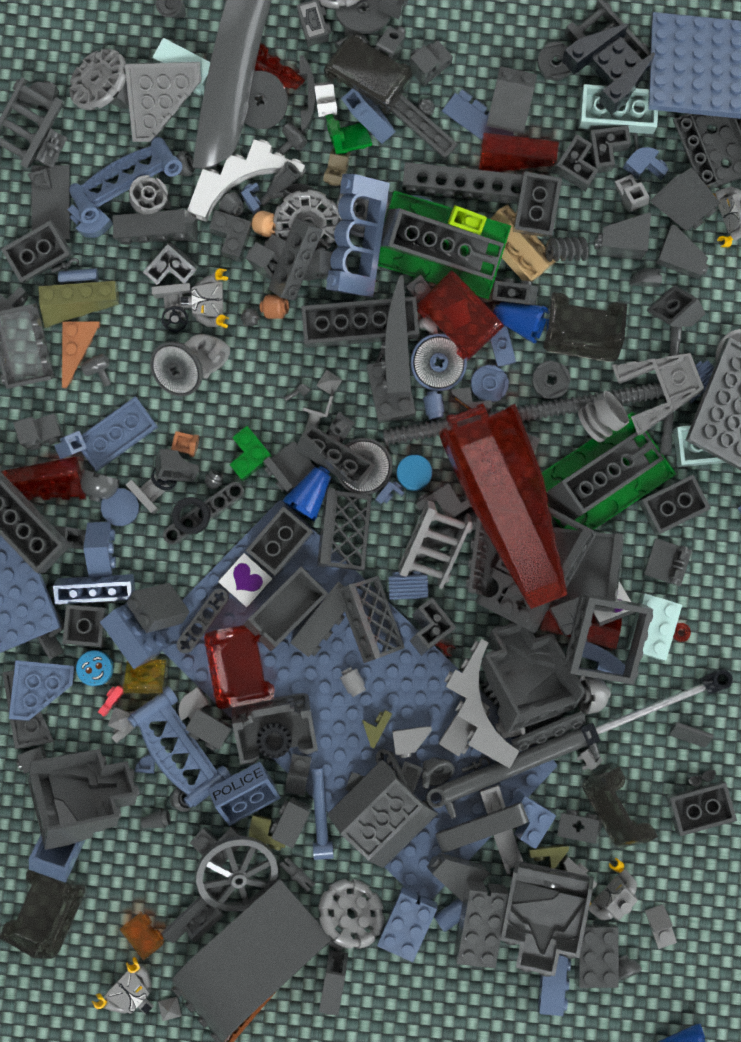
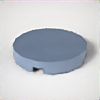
M495 365L480 367L471 378L472 392L480 401L491 400L492 403L497 402L505 396L508 390L509 380L506 374Z
M118 488L111 498L103 499L101 502L103 517L114 526L129 525L139 514L140 507L137 497L126 489Z

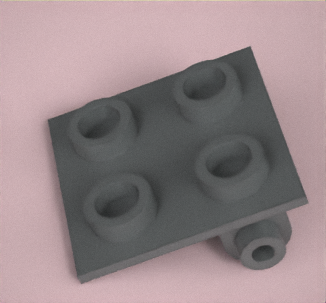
M655 538L644 575L681 587L692 550L685 546H678Z

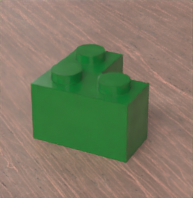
M248 426L232 437L244 453L229 464L242 481H245L264 465L263 461L268 457L272 458L271 454Z

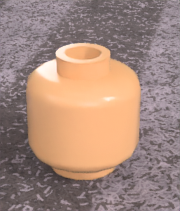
M263 210L257 212L252 218L253 231L264 237H271L272 234L275 235L274 213Z

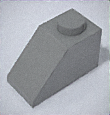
M424 726L392 731L395 755H400V758L411 757V753H415L430 734L432 727Z

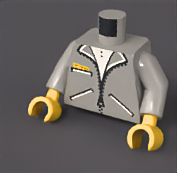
M734 187L715 191L714 194L720 202L718 207L727 231L731 234L730 236H720L717 241L725 240L724 245L720 247H730L733 240L736 241L741 238V191Z
M219 268L214 274L197 282L192 287V296L181 297V308H192L193 317L207 327H228V325L223 324L224 320L229 319V317L224 315L223 283L219 282L220 280H228L227 276H222L223 272L227 271L226 269Z
M615 858L618 862L617 866L614 867L609 863V867L620 874L593 900V903L590 901L589 911L600 920L612 918L620 920L625 914L631 912L632 907L638 900L635 895L637 882L626 869L624 870L623 862Z
M136 957L132 958L133 965L126 963L127 972L105 994L106 998H103L100 993L96 994L99 1001H92L96 1009L104 1008L113 1012L131 1014L138 1007L146 1015L154 1007L146 999L152 991L149 972L141 964H138Z

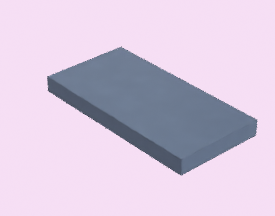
M135 396L81 435L87 449L81 452L97 472L156 430L158 426Z

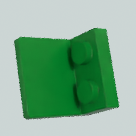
M333 114L325 115L329 137L336 155L372 146L368 130L361 123L340 128L339 121L334 119Z

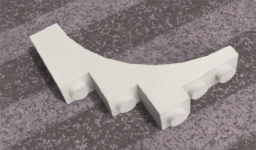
M253 140L247 159L244 160L245 158L238 154L231 155L226 160L221 175L213 169H202L187 211L197 219L207 222L212 210L220 199L238 184L259 175L278 173L287 161L294 164L299 170L300 177H303L305 165L297 159H286L280 153L272 154V145L265 140Z

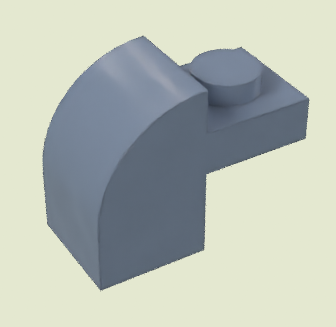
M650 147L636 150L623 166V169L632 174L636 179L646 169L660 180L669 171L664 161L656 159L659 151Z
M73 204L67 209L71 214L69 218L78 225L76 227L77 231L82 236L88 238H96L103 235L113 223L98 207L99 218L90 224L84 223L81 220L79 210Z

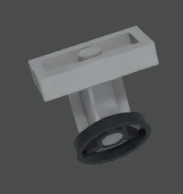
M190 283L152 287V295L155 299L164 298L165 310L162 313L161 319L163 326L172 332L183 330L188 324V314L184 308H181V297L183 295H192ZM164 315H166V320H168L166 323L164 322ZM180 322L184 324L177 329L168 327L171 323L178 324Z
M156 467L151 473V479L141 488L133 480L126 484L153 515L159 510L153 502L165 491L173 489L177 484L176 480L157 479L156 474L154 475Z

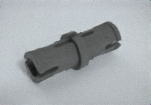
M287 856L284 861L289 866L283 861L279 866L292 876L291 879L293 881L296 880L308 892L310 887L305 882L311 887L315 885V882L303 872L304 869L302 867L299 868Z

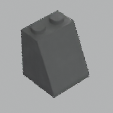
M500 66L487 126L524 134L537 74Z
M692 168L672 179L650 200L653 205L686 231L692 227L697 229L704 223L702 219L706 216L707 218L712 216L717 211L715 208L720 204Z
M645 213L603 227L601 233H598L594 241V249H597L596 255L642 260L648 251L651 213Z

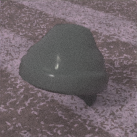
M437 757L425 760L422 769V786L428 789L429 786H437L447 782L454 774L453 764L446 759Z

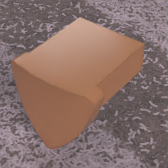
M175 431L171 450H177L180 453L189 454L190 457H194L199 444V435Z

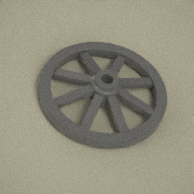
M234 836L218 841L205 851L197 864L195 880L199 894L212 907H217L222 911L246 910L276 883L278 866L273 852L265 843L253 837ZM233 846H249L241 866L236 864L231 849ZM224 849L231 865L229 870L211 861L217 853ZM256 849L267 857V860L246 871ZM206 866L227 877L203 882ZM270 866L267 882L249 878ZM247 884L262 889L254 896L248 898L244 886ZM229 885L218 899L206 890L208 888ZM238 888L242 901L227 902V898L234 889Z

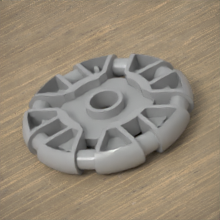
M101 49L100 52L95 51L82 60L83 63L76 67L70 80L71 87L69 88L71 100L83 110L90 111L95 110L96 107L102 108L114 100L113 96L117 92L120 93L126 81V61L124 57L114 49Z
M308 189V192H300L299 190L287 195L283 199L284 202L277 206L274 213L275 235L287 241L295 218L311 220L314 225L323 230L316 248H326L328 250L333 241H335L334 231L340 222L338 207L335 202L326 198V194L316 190ZM309 199V203L302 204L301 200ZM320 204L325 206L323 211L318 208ZM289 207L294 209L291 214L287 211ZM332 219V223L327 224V220ZM288 223L289 228H284L283 224ZM324 234L328 236L326 239H322L321 237Z
M347 879L338 880L328 887V891H324L319 902L318 910L321 914L319 920L327 936L330 935L334 939V943L348 949L353 947L361 949L375 942V937L380 936L385 923V916L382 913L384 907L381 899L376 892L373 893L369 889V885L356 879H352V881H347ZM347 889H351V894H347ZM363 894L369 898L368 901L366 900V898L361 896ZM333 896L338 899L336 902L333 900ZM348 909H350V910H352V911L354 912V914H355V918H354V919H351V918L348 917V915H347V910H348ZM370 911L375 912V917H371ZM336 926L342 930L340 933L335 930ZM366 927L370 930L369 933L364 930Z

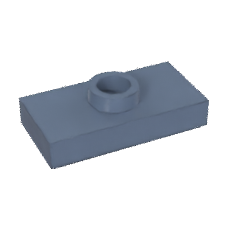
M503 326L488 330L497 367L516 363L507 327Z

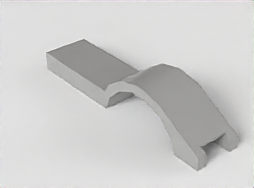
M498 784L479 790L487 814L506 807ZM512 829L494 835L507 874L511 873L510 868L515 867L516 860L523 862Z

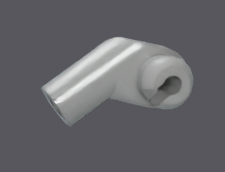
M422 317L418 320L419 328H425L429 335L438 334L437 325L430 318Z

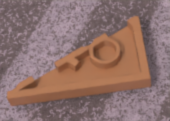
M63 322V389H67L68 385L71 384L78 366H80L87 353V348L91 345L92 339L100 327V322Z

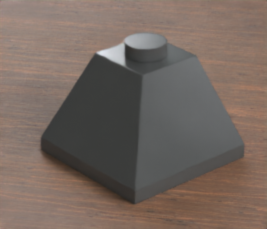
M675 285L647 310L648 313L671 327L693 326L706 314L698 298Z

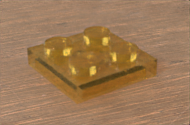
M150 660L136 669H133L127 661L123 693H163L166 660Z

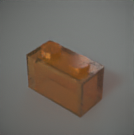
M140 911L119 930L144 961L164 944V937L158 929L155 930L152 927V921L146 913L142 914Z

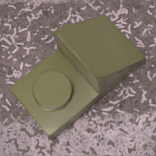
M387 710L384 713L379 712L375 720L378 723L377 726L362 720L372 748H375L392 716V713Z
M561 844L542 846L536 849L528 848V855L530 858H534V861L545 860V857L548 856L549 868L555 869L569 851V846Z

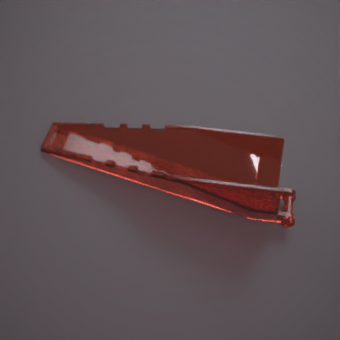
M483 403L468 411L446 416L451 430L444 428L438 433L445 452L471 507L530 609L567 596L564 575L560 566V556L555 542L556 537L551 523L552 517L547 503L548 498L544 478L516 404H512L491 416H488ZM476 415L481 417V420L461 427L457 425V422Z

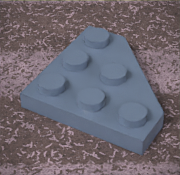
M15 660L9 719L29 721L70 688L73 683L74 666Z

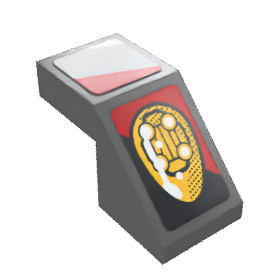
M470 387L451 389V397L472 413L490 411L492 409L491 400L472 402Z

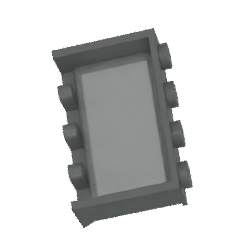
M37 303L0 311V366L2 370L0 378L6 389L55 378Z

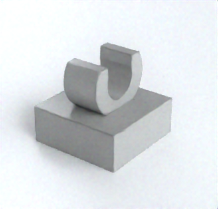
M589 746L576 759L577 761L584 759L586 764L582 767L583 770L588 768L593 770L603 761L601 757L598 759L594 758Z

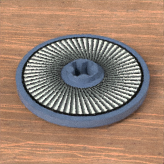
M433 334L423 338L414 347L410 366L414 378L420 385L432 391H445L453 388L461 381L466 371L467 359L463 347L457 340L448 335ZM436 358L443 360L441 368L434 365Z

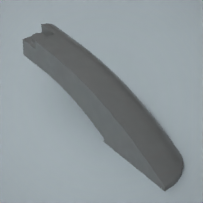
M226 0L203 96L193 160V168L207 169L217 166L219 162L224 159L227 160L233 154L239 143L249 107L248 103L259 46L272 0Z

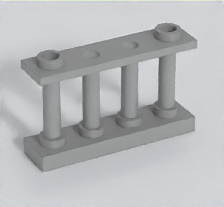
M427 500L398 565L399 574L407 577L409 571L415 570L436 577L439 588L443 589L444 584L450 580V571L467 533L470 534L472 531L473 522L470 514L466 513L464 520L461 521L437 513L434 502ZM436 520L460 528L456 538L430 530L429 525L431 521L434 522ZM429 537L451 544L452 547L449 554H445L424 547L422 544L423 539ZM423 554L445 561L441 571L415 563L416 555Z

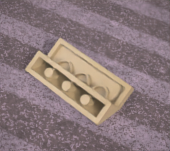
M507 204L491 217V220L511 225L502 259L521 280L533 282L550 268L555 261L552 259L549 262L546 259V247L536 236L513 232L516 213Z

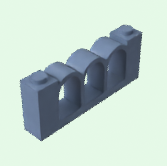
M357 174L342 175L340 194L344 195L338 204V212L342 221L337 224L334 231V238L339 247L331 255L330 265L332 271L329 270L326 290L373 297L390 183ZM357 198L369 200L366 221L358 219L354 214L353 205ZM353 225L365 227L362 248L354 246L350 241L349 233ZM349 252L361 253L358 275L350 273L346 268L345 260Z

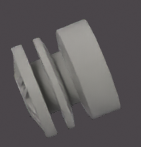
M604 391L594 398V403L589 402L578 410V416L583 427L597 442L604 441L613 434V430L618 431L629 423L624 407L609 391Z

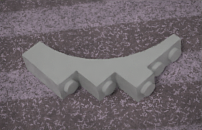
M480 639L479 642H474L470 650L473 652L470 659L466 658L461 666L463 672L461 673L456 669L453 673L449 671L444 680L447 683L445 687L465 698L464 701L460 700L455 709L458 712L456 716L476 726V729H471L466 738L469 741L467 745L510 768L519 750L507 743L496 732L487 718L481 702L479 670L488 642Z

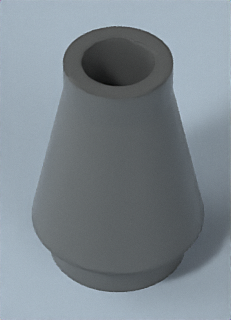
M160 809L145 817H141L142 828H166L171 825L169 811Z

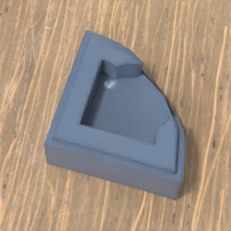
M150 754L143 757L137 763L134 772L155 773V761Z

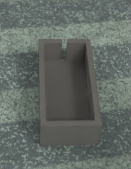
M300 567L247 619L244 625L255 636L259 634L261 636L259 640L272 651L328 593Z
M466 881L453 953L457 964L496 968L509 897L505 885L488 883L487 888L490 893L488 895L483 882Z

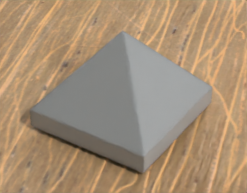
M326 370L316 386L333 396L343 380Z
M115 707L107 726L126 733L130 724L127 718L130 717L131 713Z
M177 996L158 1001L162 1021L182 1016Z

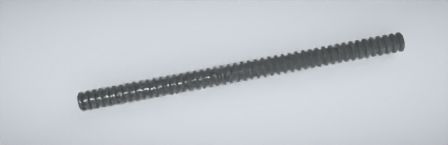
M655 382L653 385L649 383L647 386L643 384L641 387L637 385L635 388L631 386L629 389L626 387L624 390L620 388L618 391L614 389L610 392L622 405L624 403L628 405L630 402L634 404L636 401L639 403L642 400L645 402L647 399L651 401L653 398L657 400L659 397L665 398L660 382L659 384ZM596 392L594 395L590 393L589 396L585 394L583 397L579 395L577 398L573 396L571 399L567 397L565 400L562 398L559 401L555 399L553 402L549 400L548 403L544 401L542 404L538 402L536 405L532 403L530 406L527 404L524 407L520 405L518 408L514 406L513 409L508 407L507 410L503 408L501 411L497 409L495 412L491 410L489 413L486 411L483 414L479 412L477 415L473 413L472 416L467 414L466 417L462 415L460 418L456 416L454 419L450 417L448 420H445V418L442 421L438 419L436 422L432 420L431 423L426 421L425 424L420 422L419 425L415 423L413 426L409 424L407 427H404V425L401 428L397 426L395 429L391 427L390 430L385 428L383 431L384 441L388 446L389 443L394 445L395 442L399 444L401 441H404V443L407 440L411 442L413 439L417 441L418 438L423 440L424 437L429 439L430 436L435 438L436 435L440 437L442 434L446 436L448 433L452 435L454 432L457 434L460 431L464 433L466 430L470 432L471 429L477 430V428H480L481 430L483 427L487 429L489 426L493 428L499 419L511 425L513 422L518 423V421L522 423L524 420L528 422L530 419L534 421L536 418L539 420L542 417L546 419L548 416L552 418L554 415L559 416V414H562V416L565 413L569 415L571 412L575 414L587 403H594V398L600 394Z

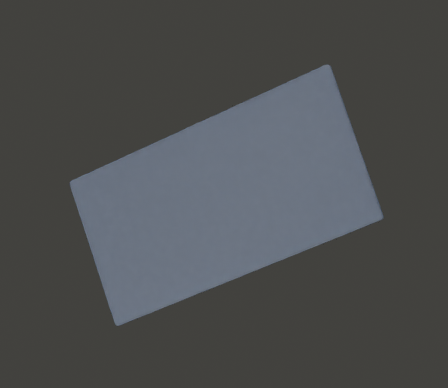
M279 500L182 600L190 611L184 622L158 630L169 646L163 652L231 719L232 708L238 704L298 693L308 694L318 751L304 754L298 750V747H293L284 756L272 759L289 773L292 754L312 757L305 789L312 797L313 782L311 768L323 767L327 812L349 792L345 789L351 772L365 776L377 764L375 760L376 754L382 749L389 750L395 755L392 733L394 730L424 726L432 727L430 734L417 751L411 753V757L400 758V755H395L401 769L404 761L423 767V762L432 757L446 759L453 764L455 769L454 774L447 781L449 782L473 772L474 769L462 773L461 768L472 765L474 761L478 763L482 757H487L490 760V764L497 762L469 746L464 755L460 754L458 757L438 744L457 714L455 709L460 700H465L461 695L446 688L447 683L444 680L449 671L452 673L455 669L459 672L461 671L435 646L421 656L410 642L411 638L419 631L390 603L389 606L405 648L367 663L363 662L345 612L343 613L345 618L340 625L335 624L332 627L331 631L333 633L327 641L323 639L319 644L322 648L315 656L311 654L310 657H307L290 643L323 600L272 651L259 640L261 637L259 634L255 636L244 625L247 619L300 567L328 594L337 582L347 586L365 580L356 570L327 566L317 567L320 536L282 500ZM284 506L309 527L313 534L276 577L245 550ZM336 551L331 554V562L339 563L343 560ZM243 553L273 578L248 607L243 605L218 582ZM370 585L369 589L375 593L376 589ZM356 587L358 595L361 597L363 591ZM214 590H225L229 595V600L193 651L190 653L180 652L177 649V641ZM224 593L216 594L217 600L214 603L210 601L209 604L218 610L220 606H217V603L225 600L223 598ZM367 594L365 601L372 604L373 597ZM377 601L376 608L382 611L383 606L381 602ZM363 606L365 614L368 616L370 609ZM206 608L203 611V615L206 619H210L213 617L214 611L212 608ZM374 612L372 619L378 622L380 616ZM384 619L382 626L389 629L390 625L388 621ZM199 623L192 626V632L196 635L200 634L203 630ZM370 624L372 633L375 634L376 627ZM380 631L379 638L385 641L387 634ZM189 632L186 634V636H189L188 640L181 642L183 650L191 647L189 645L191 639L197 640ZM391 637L389 644L396 648L395 639ZM377 642L379 652L381 653L383 645ZM350 667L353 670L357 668L366 688L365 691L352 697L351 693L348 694L340 679L343 676L341 672ZM479 689L481 701L490 707L488 709L490 711L488 719L495 729V723H498L497 719L499 718L497 714L498 707L493 705V702ZM387 710L392 713V716L375 748H372L362 720L377 726L378 723L375 720L379 712L384 713ZM522 735L503 739L512 746L511 740ZM384 755L383 761L387 763V760H386V759H387L389 756ZM483 759L481 761L482 767H479L478 769L487 766V760ZM551 760L494 784L499 785L505 806L508 807L518 791L529 797L553 772L557 764L554 760ZM421 772L413 794L421 801H426L427 791L437 786H429L428 789L422 786ZM480 791L452 801L456 810V818L452 819L445 805L440 808H433L438 814L385 866L406 889L418 894L417 900L419 902L421 896L432 900L445 886L426 867L430 860L441 852L435 834L444 829L486 815L487 812ZM437 792L433 793L430 797L431 802L438 803L441 795ZM490 837L445 852L444 854L470 860Z

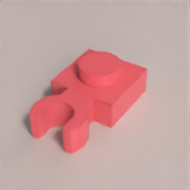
M121 685L116 688L113 686L106 695L108 699L99 709L98 713L103 717L106 716L126 689Z

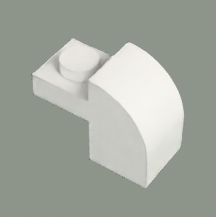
M333 81L315 83L318 116L336 115L337 106Z

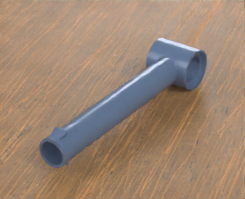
M323 767L311 768L317 842H313L314 860L334 859L333 841H328Z

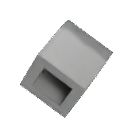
M632 174L615 181L614 185L623 200L624 208L628 212L635 211L649 204L650 197L642 182L637 183Z
M199 687L189 692L179 704L181 721L188 717L191 720L197 709H202L209 704V701Z

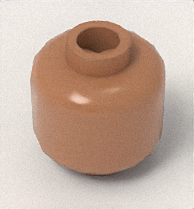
M276 294L266 295L263 301L260 302V311L267 319H283L289 312V302L287 299L280 298Z

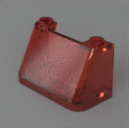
M452 270L417 304V312L423 318L426 316L431 318L456 345L458 349L456 353L463 360L466 358L469 361L504 327L493 312Z
M245 625L214 630L205 633L204 636L215 701L219 709L274 699L275 689L273 684L264 680L258 649V642H260L259 638L261 636L259 634L255 636Z

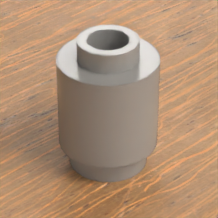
M350 667L341 672L343 676L340 679L348 694L351 693L352 697L366 690L364 687L365 683L357 668L353 670Z

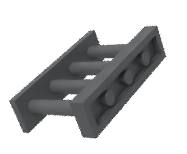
M597 0L595 6L597 11L579 26L571 22L566 27L564 34L574 43L578 39L586 37L584 31L601 16L610 23L602 31L624 23L612 11L608 2ZM627 28L623 40L631 46L642 60L650 55L648 46L643 42L641 43Z
M21 77L20 80L17 79L12 89L15 91L0 117V132L3 126L29 140L30 146L28 150L23 151L1 137L0 146L19 156L20 160H22L20 165L30 168L65 102L57 97L54 100H49L25 86L28 80ZM21 92L46 106V109L49 110L46 116L41 117L16 103ZM12 109L36 122L37 126L40 127L37 133L32 134L9 121L8 117Z

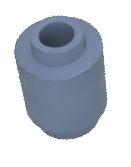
M437 391L426 393V396L423 397L426 416H428L429 420L443 418L445 410L442 394H438Z

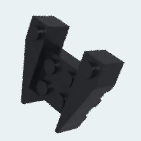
M627 23L578 39L565 49L562 62L574 75L589 64L608 86L602 90L599 102L611 115L628 102L630 96L650 69L655 57L653 52L642 60L623 40L628 28Z

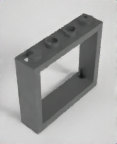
M532 499L529 507L526 506L524 516L517 522L514 534L508 538L504 552L498 556L500 559L495 567L559 602L597 533ZM540 511L581 531L578 540L550 590L509 568Z
M582 593L563 669L570 674L634 685L635 679L638 676V666L643 657V647L648 638V628L653 619V609L644 604ZM595 604L639 613L623 675L579 667Z

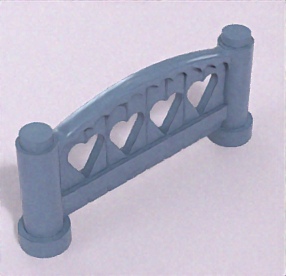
M155 137L151 141V146L112 162L94 174L84 184L73 183L69 188V193L79 209L81 220L84 223L90 224L99 218L97 207L129 190L132 182L138 177L144 175L152 177L161 171H164L167 176L173 177L181 172L182 163L172 154L163 138ZM148 156H152L150 164L145 165L139 163L141 160H145ZM136 165L133 174L123 173L124 170ZM119 174L117 183L106 182L108 179ZM99 184H102V188L99 193L90 191L92 188H96Z
M165 686L160 690V694L131 713L127 719L133 728L136 726L140 728L151 757L164 775L186 794L183 800L191 808L210 796L209 788L232 776L223 765L215 769L196 740L188 736L189 732L185 730V724L172 707V705L178 702V699L174 692L168 686ZM166 721L161 736L156 737L154 730L149 728V724L151 722ZM178 737L173 751L167 753L165 746H162L160 743L161 739ZM189 753L184 767L178 769L176 762H173L171 759L172 755ZM200 769L195 783L189 785L187 778L183 777V771Z

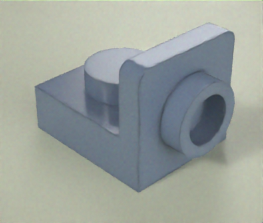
M257 183L253 185L248 184L241 192L242 199L253 215L260 211L261 205L257 196L254 195L260 191Z
M389 481L375 501L380 505L383 502L387 504L393 496L392 491L402 497L404 495L402 491L404 488L395 481L394 483Z

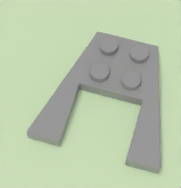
M691 353L612 365L619 384L655 370L667 403L631 417L638 435L646 432L705 390Z

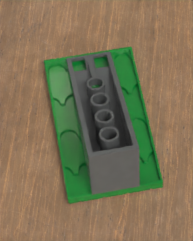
M393 191L384 219L378 266L412 277L421 274L425 281L489 299L511 225L487 218L481 235L448 224L453 208Z
M631 412L628 414L629 423L618 431L613 430V434L602 442H597L592 438L531 479L529 483L546 506L595 530L669 480L676 473L666 458L660 454L659 448L646 431L641 435L637 434L631 418L635 414ZM553 517L560 528L577 530Z

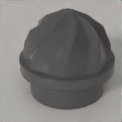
M252 308L244 310L240 317L243 326L258 325V320H260L257 311Z
M211 469L209 473H206L205 483L208 488L216 489L223 484L224 476L220 472Z

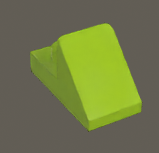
M454 205L448 224L481 235L487 217Z

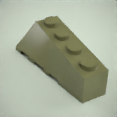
M115 281L38 286L39 304L44 328L119 305V290Z

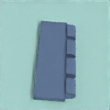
M463 89L459 94L454 93L442 112L503 155L516 137L513 135L514 132L487 126L489 113L485 115L488 107L477 99L470 104L473 96Z

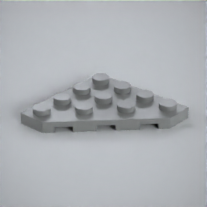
M200 62L125 64L132 141L151 142L201 83Z

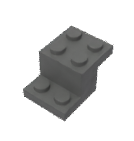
M442 483L433 489L431 495L428 496L426 493L419 497L416 501L415 509L418 514L421 513L428 500L434 502L441 514L456 518L477 505L482 499L478 493L473 495L471 492L463 497L460 502L449 483L445 486Z

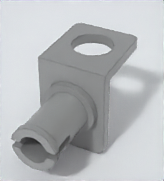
M330 395L325 413L303 407L302 410L309 414L305 430L311 424L318 428L320 418H327L329 416L334 396Z

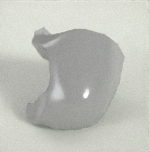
M207 334L194 335L184 343L200 360L203 378H208L211 373L222 367L230 355V347L223 340Z

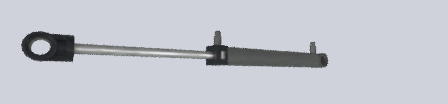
M726 670L714 671L699 678L700 684L598 727H595L593 723H588L578 729L519 752L510 768L495 762L431 788L426 793V802L432 808H440L445 805L452 819L456 818V810L452 801L585 746H589L594 758L598 759L600 754L596 743L601 741L598 736L599 734L700 692H704L708 696L727 689L732 685L733 677ZM720 674L725 678V682L722 685L717 681V677ZM435 792L441 795L438 803H432L430 799L431 795Z

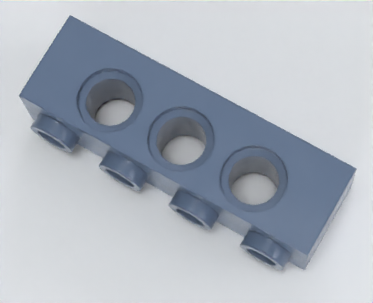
M134 574L57 578L53 585L55 604L129 600L135 591Z

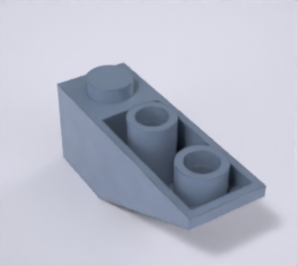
M354 86L341 98L352 115L381 144L396 132L364 86Z

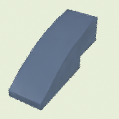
M589 642L585 643L582 657L596 661V670L623 675L625 665L618 658L597 645Z

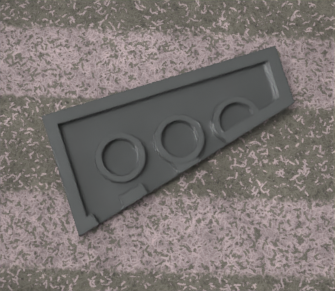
M14 670L2 672L8 710H10ZM41 711L29 721L10 719L15 749L54 742Z

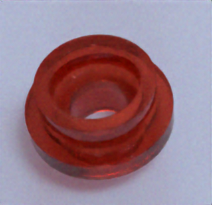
M677 623L673 639L678 642H685L690 638L691 630L687 624ZM679 629L684 630L683 636L678 634Z

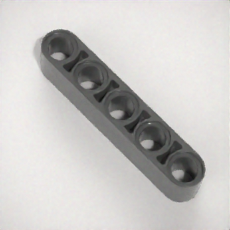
M230 483L204 501L210 512L209 522L244 497L245 490L240 483ZM239 487L241 493L238 496H232L231 489ZM218 498H224L225 504L221 508L215 506V501ZM197 506L180 518L182 524L186 520H192L193 527L197 526L202 520L199 516L201 509ZM173 523L164 530L163 538L167 543L176 545L192 534L183 533ZM171 531H176L178 534L177 539L174 541L168 539V534Z
M522 802L439 831L435 836L441 852L445 853L529 822Z

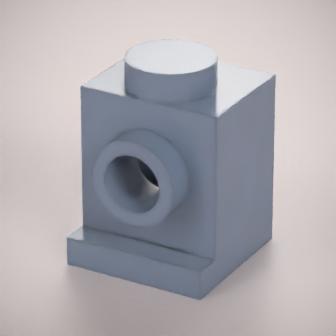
M80 431L60 438L61 443L54 445L60 459L87 449Z

